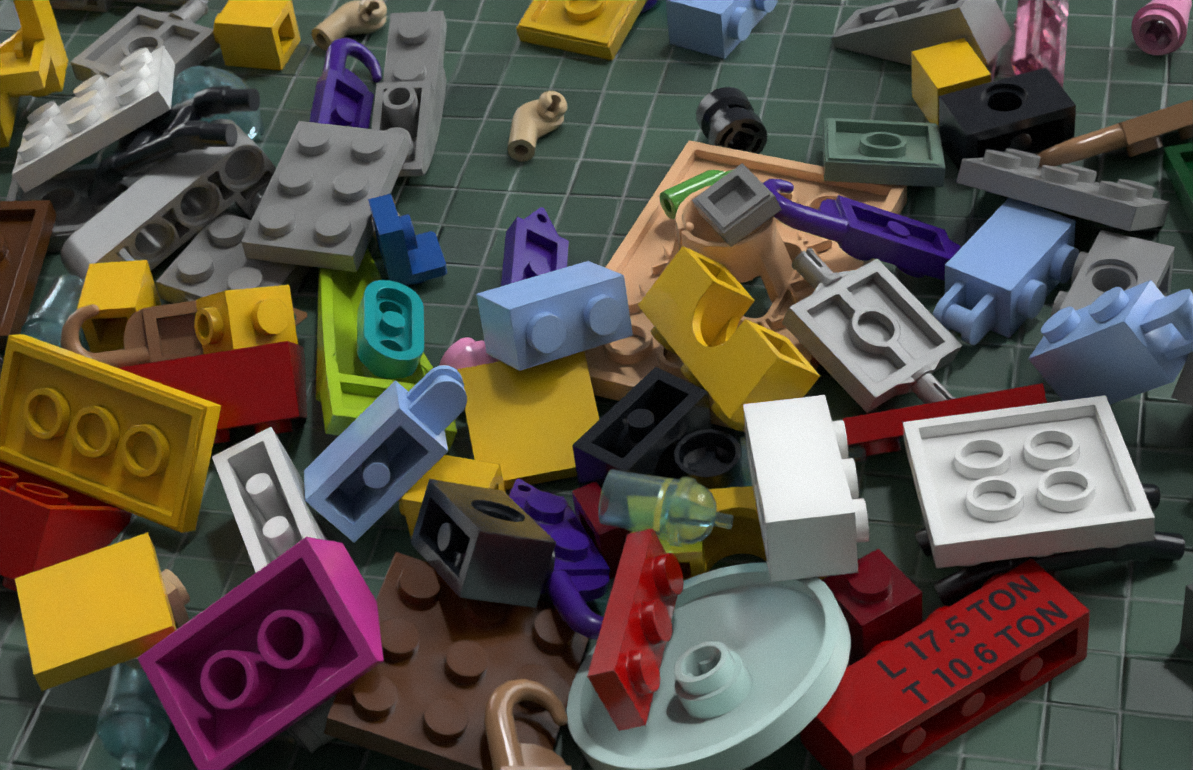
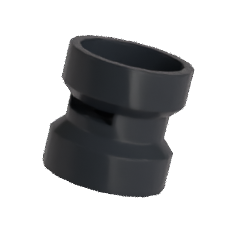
M733 87L719 88L707 94L699 103L696 110V121L705 137L709 139L710 145L760 154L767 143V131L759 116L754 113V109L744 92Z
M715 429L697 430L686 435L677 443L674 450L676 474L680 479L678 482V492L744 487L743 478L740 474L742 469L740 445L732 435Z

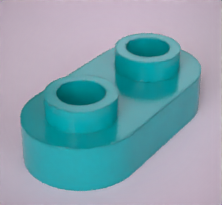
M389 280L374 281L365 288L358 307V357L372 374L380 378L395 379L408 377L415 372L424 351L423 302L416 292L401 283Z

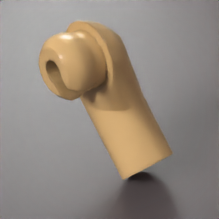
M383 0L347 2L312 30V38L318 47L322 50H327L334 40L346 36L374 33L386 22V5Z
M546 91L541 94L538 100L528 102L516 110L512 118L507 147L508 154L513 159L518 161L531 159L535 153L537 139L558 129L563 123L564 114L568 107L565 98L560 93Z

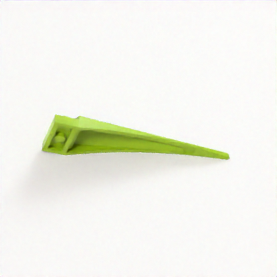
M368 248L357 272L319 268L316 400L321 402L326 434L340 435L395 380L409 392L433 369L424 352L415 372L405 378H380L372 374L360 361L357 354L358 307L365 288L374 281L383 280ZM455 420L444 430L448 450H450L457 434Z

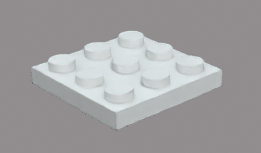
M164 46L152 53L147 48L134 52L120 63L122 70L105 80L101 75L93 76L73 91L75 94L74 98L60 106H57L55 101H51L39 107L28 116L27 120L30 123L26 125L25 131L22 134V142L18 149L17 159L12 172L13 177L25 193L171 109L175 63Z
M1106 395L903 422L904 444L936 568L974 566L983 562L1029 556L1045 557L1053 553L1099 547L1116 548L1125 544L1155 540V517Z

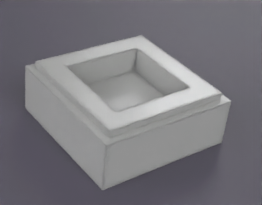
M743 163L692 200L699 214L730 247L782 210L775 195Z

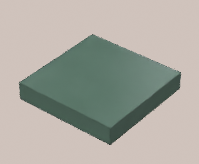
M844 118L824 119L822 136L824 181L927 187L944 186L945 163L939 126L936 123Z

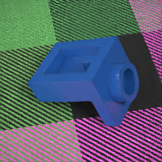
M391 194L368 199L380 256L389 281H395L406 286L420 284L447 274L446 262L435 232L429 231L415 235L410 215L398 216Z

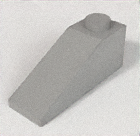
M894 0L856 10L831 37V40L837 48L912 66V51L965 38L985 67L988 68L998 59L997 53L1013 34L996 0Z

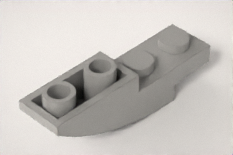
M443 11L391 13L383 83H377L371 129L406 133L409 152L398 177L424 176L430 166L437 144L447 81L443 68L447 23Z

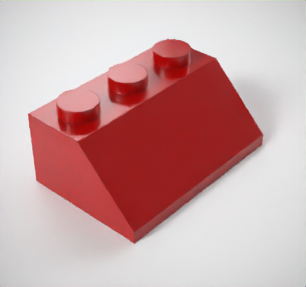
M289 341L119 368L221 405L214 444L230 442L229 430L254 426L255 435L269 427H272L275 434L293 432L291 420L307 417L303 346Z
M0 461V575L4 576L2 585L17 591L15 578L107 547L129 524L132 513Z

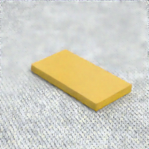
M24 334L8 335L0 377V461L178 532L194 531L197 526L221 405Z

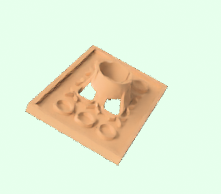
M689 140L605 267L624 275L633 336L585 350L594 395L620 401L655 367L691 383L680 370L684 362L677 354L669 351L654 339L650 332L654 325L638 306L682 246L725 265L739 283L753 281L754 278L761 276L772 305L768 312L760 318L743 316L737 328L744 319H747L787 337L815 370L820 363L782 324L789 307L812 295L815 290L792 268V262L802 251H806L808 248H812L814 253L834 273L857 270L875 260L871 258L869 261H862L853 258L839 248L837 242L793 229L773 216L730 247L699 214L692 201L710 186L691 193L679 205L675 219H670L661 206L659 196L662 191L708 170L726 172L734 170L743 163L762 183L768 179H782L791 182L794 185L793 192L790 194H779L792 202L818 210L823 200H836L837 196L840 195L900 215L907 202V185L824 181L823 166ZM708 394L711 424L731 428L713 413L711 406L715 401Z

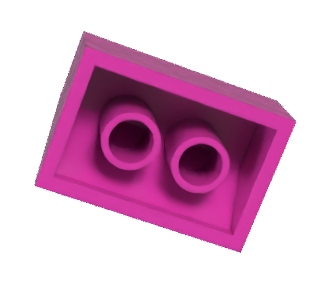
M305 537L137 658L197 770H229L384 661L377 601L343 543Z

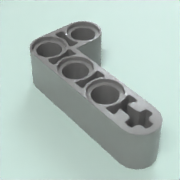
M213 120L209 124L235 125L238 138L234 147H208L207 150H191L161 161L67 239L61 250V262L82 289L89 264L147 260L150 270H152L233 202L252 220L276 167L265 152L232 120Z

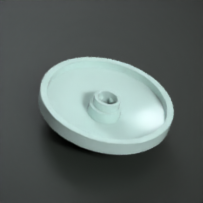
M747 563L728 566L684 580L683 591L677 597L671 621L672 637L669 642H666L659 670L660 686L653 694L645 726L618 731L587 677L595 647L579 668L568 696L567 722L569 730L586 761L594 770H742L782 747L801 732L827 704L837 689L849 660L851 644L848 623L829 587L818 577L771 582L767 563Z

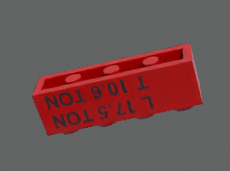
M1032 558L1007 573H998L987 580L979 590L952 606L938 608L920 625L894 640L879 643L864 658L847 667L837 689L827 704L800 732L801 743L826 770H906L1086 659L1090 610Z

